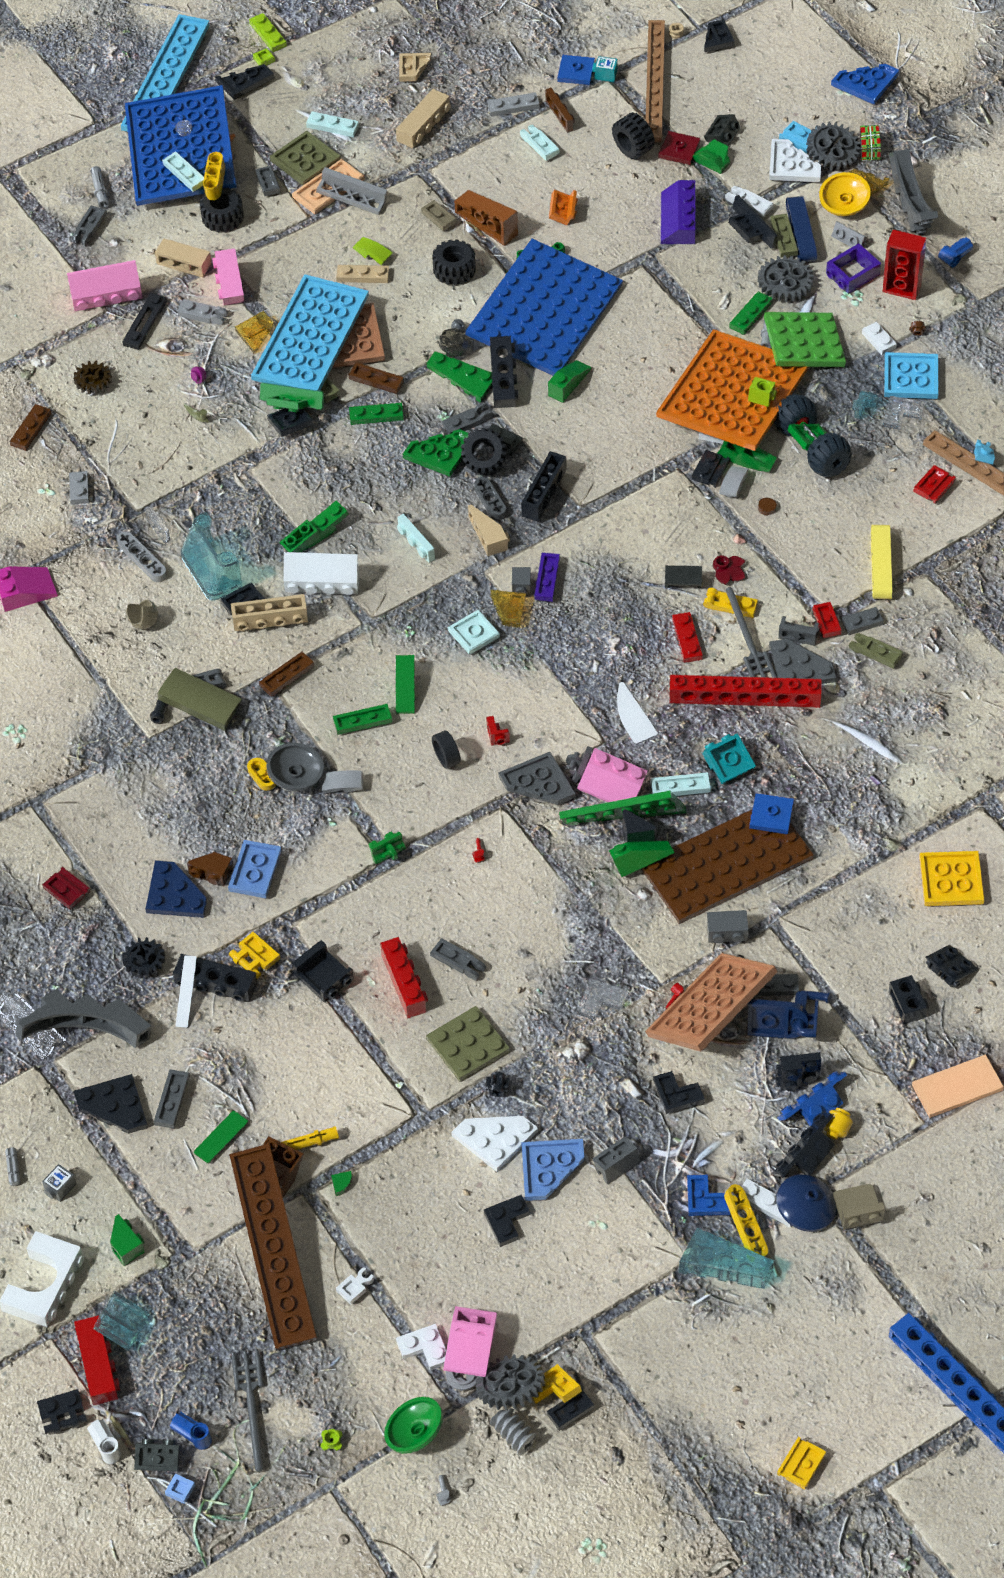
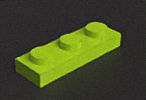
M264 13L249 19V24L272 52L287 47L285 39Z

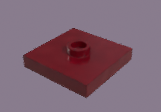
M668 131L658 153V158L691 165L693 155L700 144V138Z

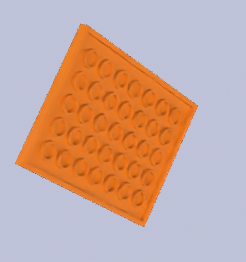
M713 329L657 410L656 417L755 451L777 418L779 411L778 403L781 406V400L792 395L809 367L776 366L771 348ZM755 377L776 382L775 390H777V395L774 401L771 400L768 407L748 401L749 388Z

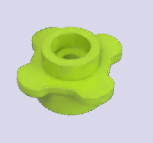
M329 1429L322 1431V1450L335 1449L338 1451L342 1448L340 1443L342 1432L340 1430Z

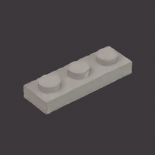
M536 92L487 101L491 117L540 109Z

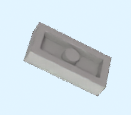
M87 471L69 473L71 505L89 503Z

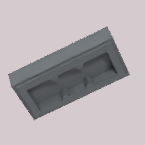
M272 166L255 169L264 197L281 193Z

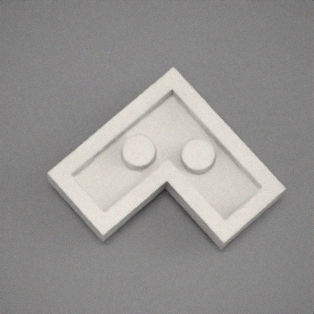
M436 1324L396 1338V1343L403 1360L424 1353L430 1371L444 1366L446 1349Z

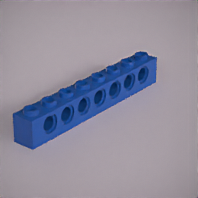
M907 1313L890 1327L889 1338L1004 1454V1431L1000 1429V1427H1004V1407L997 1402L993 1393L987 1392L982 1387L978 1378L972 1377L967 1372V1368L963 1363L957 1362L952 1357V1353L947 1347H942L937 1342V1338L932 1332H927L923 1328L921 1321L917 1317L913 1318L910 1313ZM916 1336L919 1340H912L910 1337ZM931 1351L934 1355H927L925 1352ZM946 1366L949 1370H942L940 1367ZM961 1381L964 1383V1385L960 1386L955 1384V1382ZM976 1396L977 1398H979V1400L974 1401L971 1400L969 1397ZM990 1411L994 1415L988 1416L984 1412Z

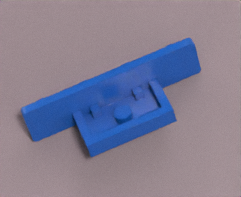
M835 1071L827 1077L828 1081L824 1084L822 1082L812 1087L813 1091L807 1095L805 1093L798 1097L796 1104L784 1107L781 1110L782 1114L777 1117L778 1120H786L800 1110L809 1126H811L816 1115L822 1112L829 1113L830 1110L838 1108L843 1104V1101L833 1085L846 1077V1072L838 1073Z

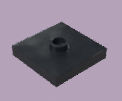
M284 408L267 415L268 421L281 437L314 425L313 419L304 408L299 409V412H291L289 408Z

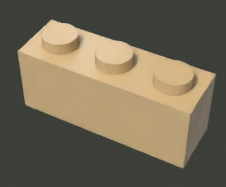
M163 238L155 251L156 264L202 278L212 264L209 251Z

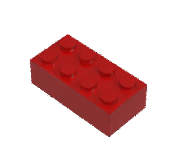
M892 230L886 246L882 292L916 300L922 286L926 237Z

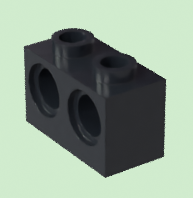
M912 975L890 981L888 992L903 1025L926 1018L929 1005L926 998H923L921 995V987L918 981L915 982Z

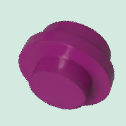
M195 366L191 369L193 381L200 384L206 379L207 376L203 367Z

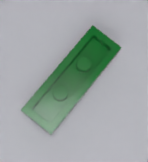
M758 291L729 323V328L744 335L772 304L773 298Z
M402 402L349 407L351 425L404 421Z
M387 703L334 715L333 722L337 735L392 723V717Z

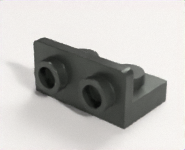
M735 114L717 115L704 135L706 142H711L715 139L729 146L740 129Z
M492 424L489 427L494 432H498L503 438L508 455L510 456L514 454L523 442V437ZM484 442L486 446L494 448V446L491 443Z
M142 1439V1443H136L134 1470L178 1472L181 1444H176V1440H163V1443H155V1439Z

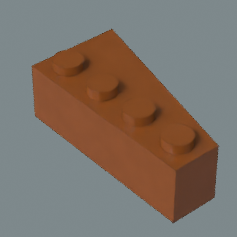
M467 190L454 201L456 214L503 246L518 235V212L470 190Z

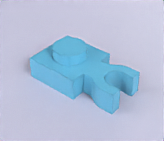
M977 439L974 450L975 460L993 465L995 455L994 449L990 448V442H987L985 445L981 443V440Z

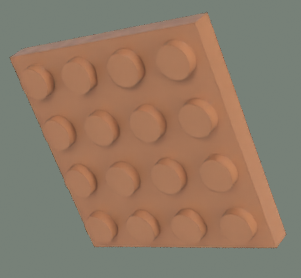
M374 303L364 304L332 368L350 366L356 362L363 364L385 360Z

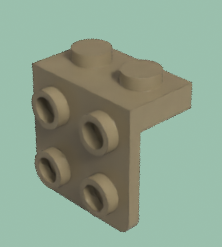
M872 1184L842 1189L833 1193L843 1230L884 1221L885 1207L883 1202L878 1203Z

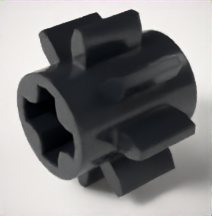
M493 1072L491 1077H486L485 1090H489V1094L494 1097H501L504 1095V1091L509 1092L510 1078H506V1074L502 1072Z

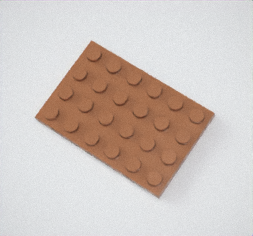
M721 953L645 1032L650 1038L701 1052L746 1007L747 1003L771 981L778 971L773 965Z

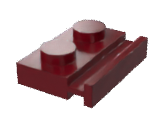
M62 866L61 870L58 873H54L42 886L44 890L71 910L84 898L85 894L90 893V888Z

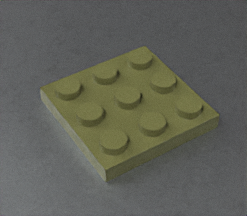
M305 131L270 155L272 163L302 186L322 173L324 167L329 168L341 159L338 153L309 131Z
M477 1006L426 1035L427 1041L459 1082L510 1052L509 1046Z

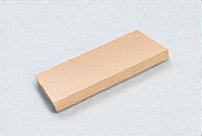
M343 159L329 167L331 170L353 178L365 180L362 173ZM322 173L292 193V198L313 214H317L336 200L316 192L322 180ZM324 184L323 189L330 190L332 187ZM339 191L338 193L339 195H344L347 192Z
M986 1054L912 1082V1087L929 1118L1001 1092L1004 1089Z

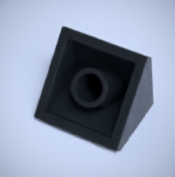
M626 809L622 811L624 843L657 841L656 826Z

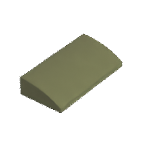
M178 668L173 669L157 693L158 700L224 731L242 701L241 698Z

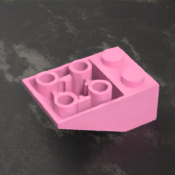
M455 1306L443 1371L486 1377L496 1331V1312Z

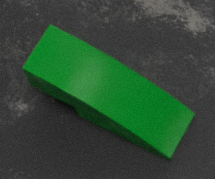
M727 441L722 443L717 453L724 458L729 457L732 463L764 472H770L777 458L759 447L753 451Z
M396 655V714H415V655Z

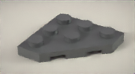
M789 639L769 642V649L777 678L821 679V684L836 682L834 668L830 661Z
M551 752L498 772L501 782L509 792L556 805L575 798V792Z

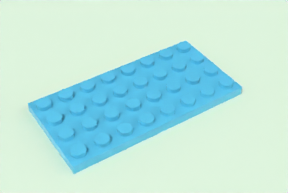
M304 274L253 370L251 379L261 383L320 391L369 296V291Z

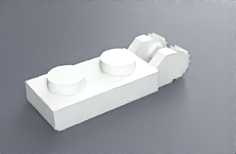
M737 186L731 188L732 193L728 192L725 195L726 200L732 204L735 196L740 195L763 218L773 208L772 202Z

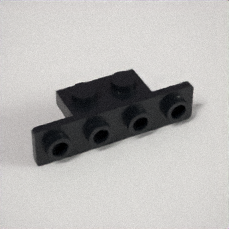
M736 195L732 208L738 215L730 217L728 223L747 243L762 239L771 249L774 248L778 237L777 234L740 195Z
M822 1112L815 1116L813 1124L802 1132L801 1139L792 1145L788 1150V1155L776 1164V1169L773 1172L775 1177H785L794 1164L805 1175H811L835 1146L822 1132L823 1128L833 1117L831 1113Z

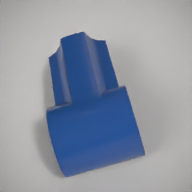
M961 238L952 246H944L940 250L938 258L953 268L964 255L973 250V244L969 238Z
M183 1412L176 1413L172 1418L170 1428L191 1441L197 1449L204 1450L211 1445L212 1438L206 1424L198 1423ZM201 1434L205 1435L202 1438H197Z

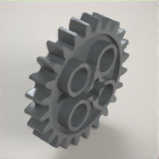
M828 121L827 126L822 123L821 126L816 125L815 129L812 128L807 138L806 145L808 146L806 150L810 151L809 156H814L812 161L818 160L820 165L824 164V169L829 166L831 171L833 167L837 171H839L840 167L845 170L846 166L850 168L852 163L855 164L859 157L861 148L859 147L860 142L857 141L858 136L853 137L855 132H849L850 127L844 129L843 124L837 126V122H835L834 125H831L830 121Z
M786 255L783 256V259L777 256V260L770 258V263L765 261V266L761 265V270L758 271V287L761 288L762 293L766 292L767 296L772 295L773 300L777 297L779 302L782 299H785V302H788V299L794 302L795 297L801 299V295L807 296V292L811 291L814 282L813 270H810V265H805V261L799 262L800 258L793 260V256L787 259Z
M513 1354L511 1359L504 1356L502 1361L496 1358L497 1363L495 1364L489 1362L486 1377L478 1376L479 1378L476 1379L477 1385H475L479 1399H482L483 1404L488 1403L489 1408L496 1405L497 1410L502 1406L505 1407V1410H508L509 1406H513L516 1409L518 1404L524 1407L525 1401L532 1403L531 1397H539L538 1392H543L542 1386L545 1385V1375L542 1366L538 1365L537 1360L532 1362L531 1357L525 1360L524 1355L516 1358V1355Z

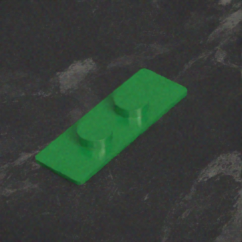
M232 1111L194 1150V1154L204 1162L210 1163L248 1123V1120L236 1111Z

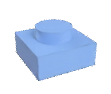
M175 1474L165 1491V1495L185 1504L195 1487V1483Z

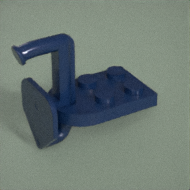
M799 991L795 995V1003L751 999L748 1003L747 1035L775 1038H796L802 1036L813 1038L816 1041L819 1001H824L828 1004L831 1000V992ZM807 1000H816L815 1013H807ZM808 1023L809 1025H814L813 1029L808 1028Z

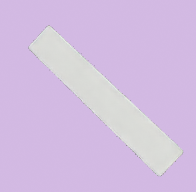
M184 956L176 1027H188L196 956Z

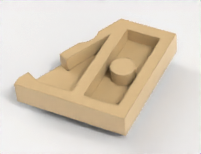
M431 53L399 54L400 82L417 81L430 62Z

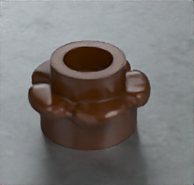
M913 321L911 327H909L910 332L915 336L922 335L927 329L923 321Z

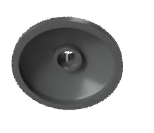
M286 743L276 747L269 754L266 770L269 778L279 787L290 791H302L315 786L320 781L323 775L324 764L319 753L310 746L301 743Z

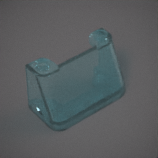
M204 512L194 518L181 548V557L206 598L218 600L242 587L238 559L231 552H222L217 555L212 547L215 545L210 529L212 520L209 514Z

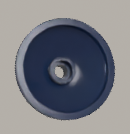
M804 1174L791 1176L780 1185L777 1191L776 1203L780 1214L791 1226L799 1230L817 1232L828 1227L835 1218L837 1208L833 1192L823 1181L816 1177Z

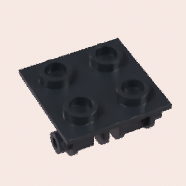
M950 944L926 956L928 959L926 961L927 967L937 976L941 975L940 978L950 987L957 988L960 985L958 980L978 971V968L970 960L966 959Z

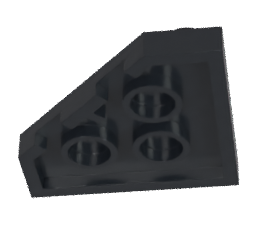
M132 1074L74 1090L79 1112L88 1113L101 1122L121 1128V1131L128 1134L148 1128Z

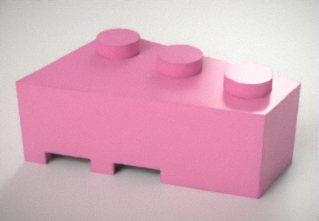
M235 248L215 251V258H212L214 269L217 268L218 273L215 274L216 284H220V289H218L219 300L223 299L224 306L243 303L244 294Z

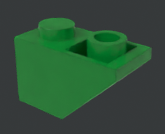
M118 1214L115 1216L110 1245L114 1255L123 1266H126L145 1252L143 1247L145 1242L139 1233L135 1234L132 1231L133 1227L128 1219L125 1218L123 1220Z

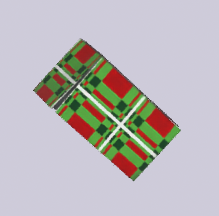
M879 125L860 126L861 160H880Z

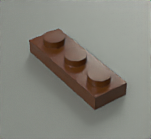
M551 87L545 89L546 103L566 132H572L573 124L575 123L573 115L567 111L565 103L560 101L558 93H555Z
M357 362L348 374L350 380L395 394L398 393L404 383V377Z
M35 404L11 438L10 445L26 451L52 414L51 409Z
M301 651L259 681V686L268 695L273 697L315 667L314 662Z

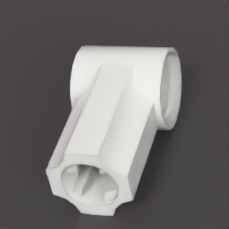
M98 1419L92 1422L87 1429L100 1451L103 1461L107 1464L118 1462L121 1458L118 1441L113 1437L105 1420ZM108 1449H114L112 1452H106Z

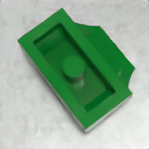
M713 139L693 155V161L721 174L730 165L728 157L729 147Z

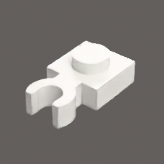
M365 1267L359 1270L356 1278L350 1275L336 1287V1292L350 1305L366 1292L364 1285H370L374 1281L373 1275H370L368 1278L363 1277L367 1273Z

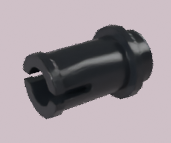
M157 700L154 711L150 713L152 722L160 724L164 721L167 703Z

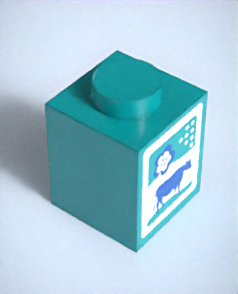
M598 56L597 62L593 63L592 72L595 73V80L615 82L618 71V59Z

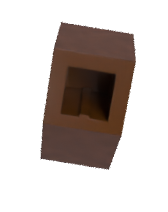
M217 852L189 860L187 863L188 872L192 877L196 879L201 878L213 885L223 887L234 869L232 858Z

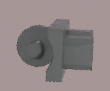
M587 746L581 757H579L580 753L578 752L567 756L566 763L569 765V769L574 770L576 767L572 782L577 783L578 780H581L586 769L585 767L592 755V747Z

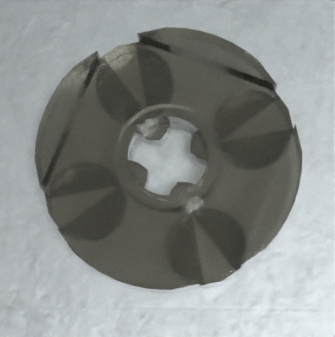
M451 328L442 332L438 344L446 352L447 357L454 358L455 356L471 355L474 339L461 333L460 329Z

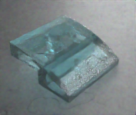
M114 1291L110 1295L104 1310L100 1313L93 1329L129 1351L150 1313Z

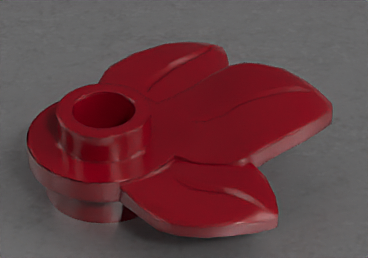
M724 555L717 556L713 561L716 579L724 585H727L730 580L737 582L744 580L745 574L740 567L745 563V560L738 556H731L729 558Z

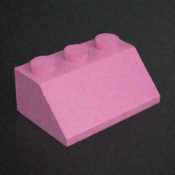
M594 748L577 789L606 802L637 797L647 770Z

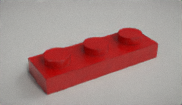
M686 612L672 615L684 663L702 660L703 655L691 613Z

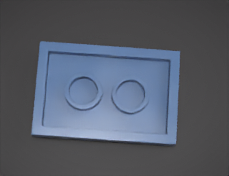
M244 840L228 891L266 898L282 852L281 846Z

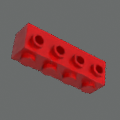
M399 937L381 942V956L407 1019L426 1013L425 1002H428L425 990L421 991L420 989L421 981L418 974L415 975L413 972L415 967L412 959L407 958L408 950L405 943H401Z

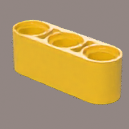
M220 152L209 154L203 186L206 197L209 200L218 199L222 192L226 168L223 155Z

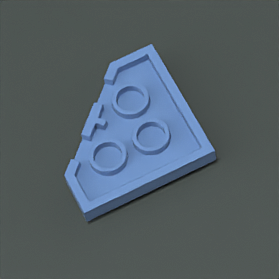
M583 1139L521 1142L525 1201L546 1200L584 1162Z

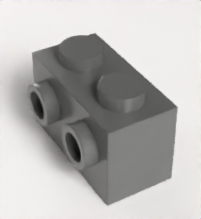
M747 910L707 912L708 943L748 941Z

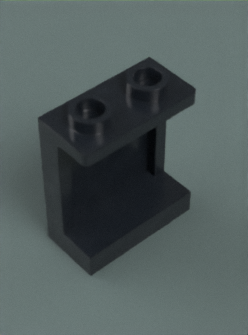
M322 940L291 963L293 974L324 1003L328 999L334 998L338 991L343 987L349 986L354 979L353 969L351 967L346 969L327 951V946Z

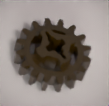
M88 361L87 365L82 363V368L77 367V372L73 373L74 384L77 390L81 389V393L87 391L88 395L91 392H94L96 395L99 390L104 392L103 388H109V383H112L111 371L108 366L104 367L103 362L98 364L95 361L94 364H91Z

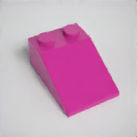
M9 566L0 569V600L4 612L58 596L47 567Z

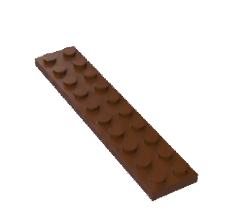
M268 1143L229 1154L275 1349L278 1351L318 1340L271 1146Z

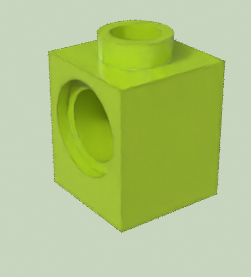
M755 377L749 388L748 401L768 407L771 400L774 401L777 395V390H775L776 382Z

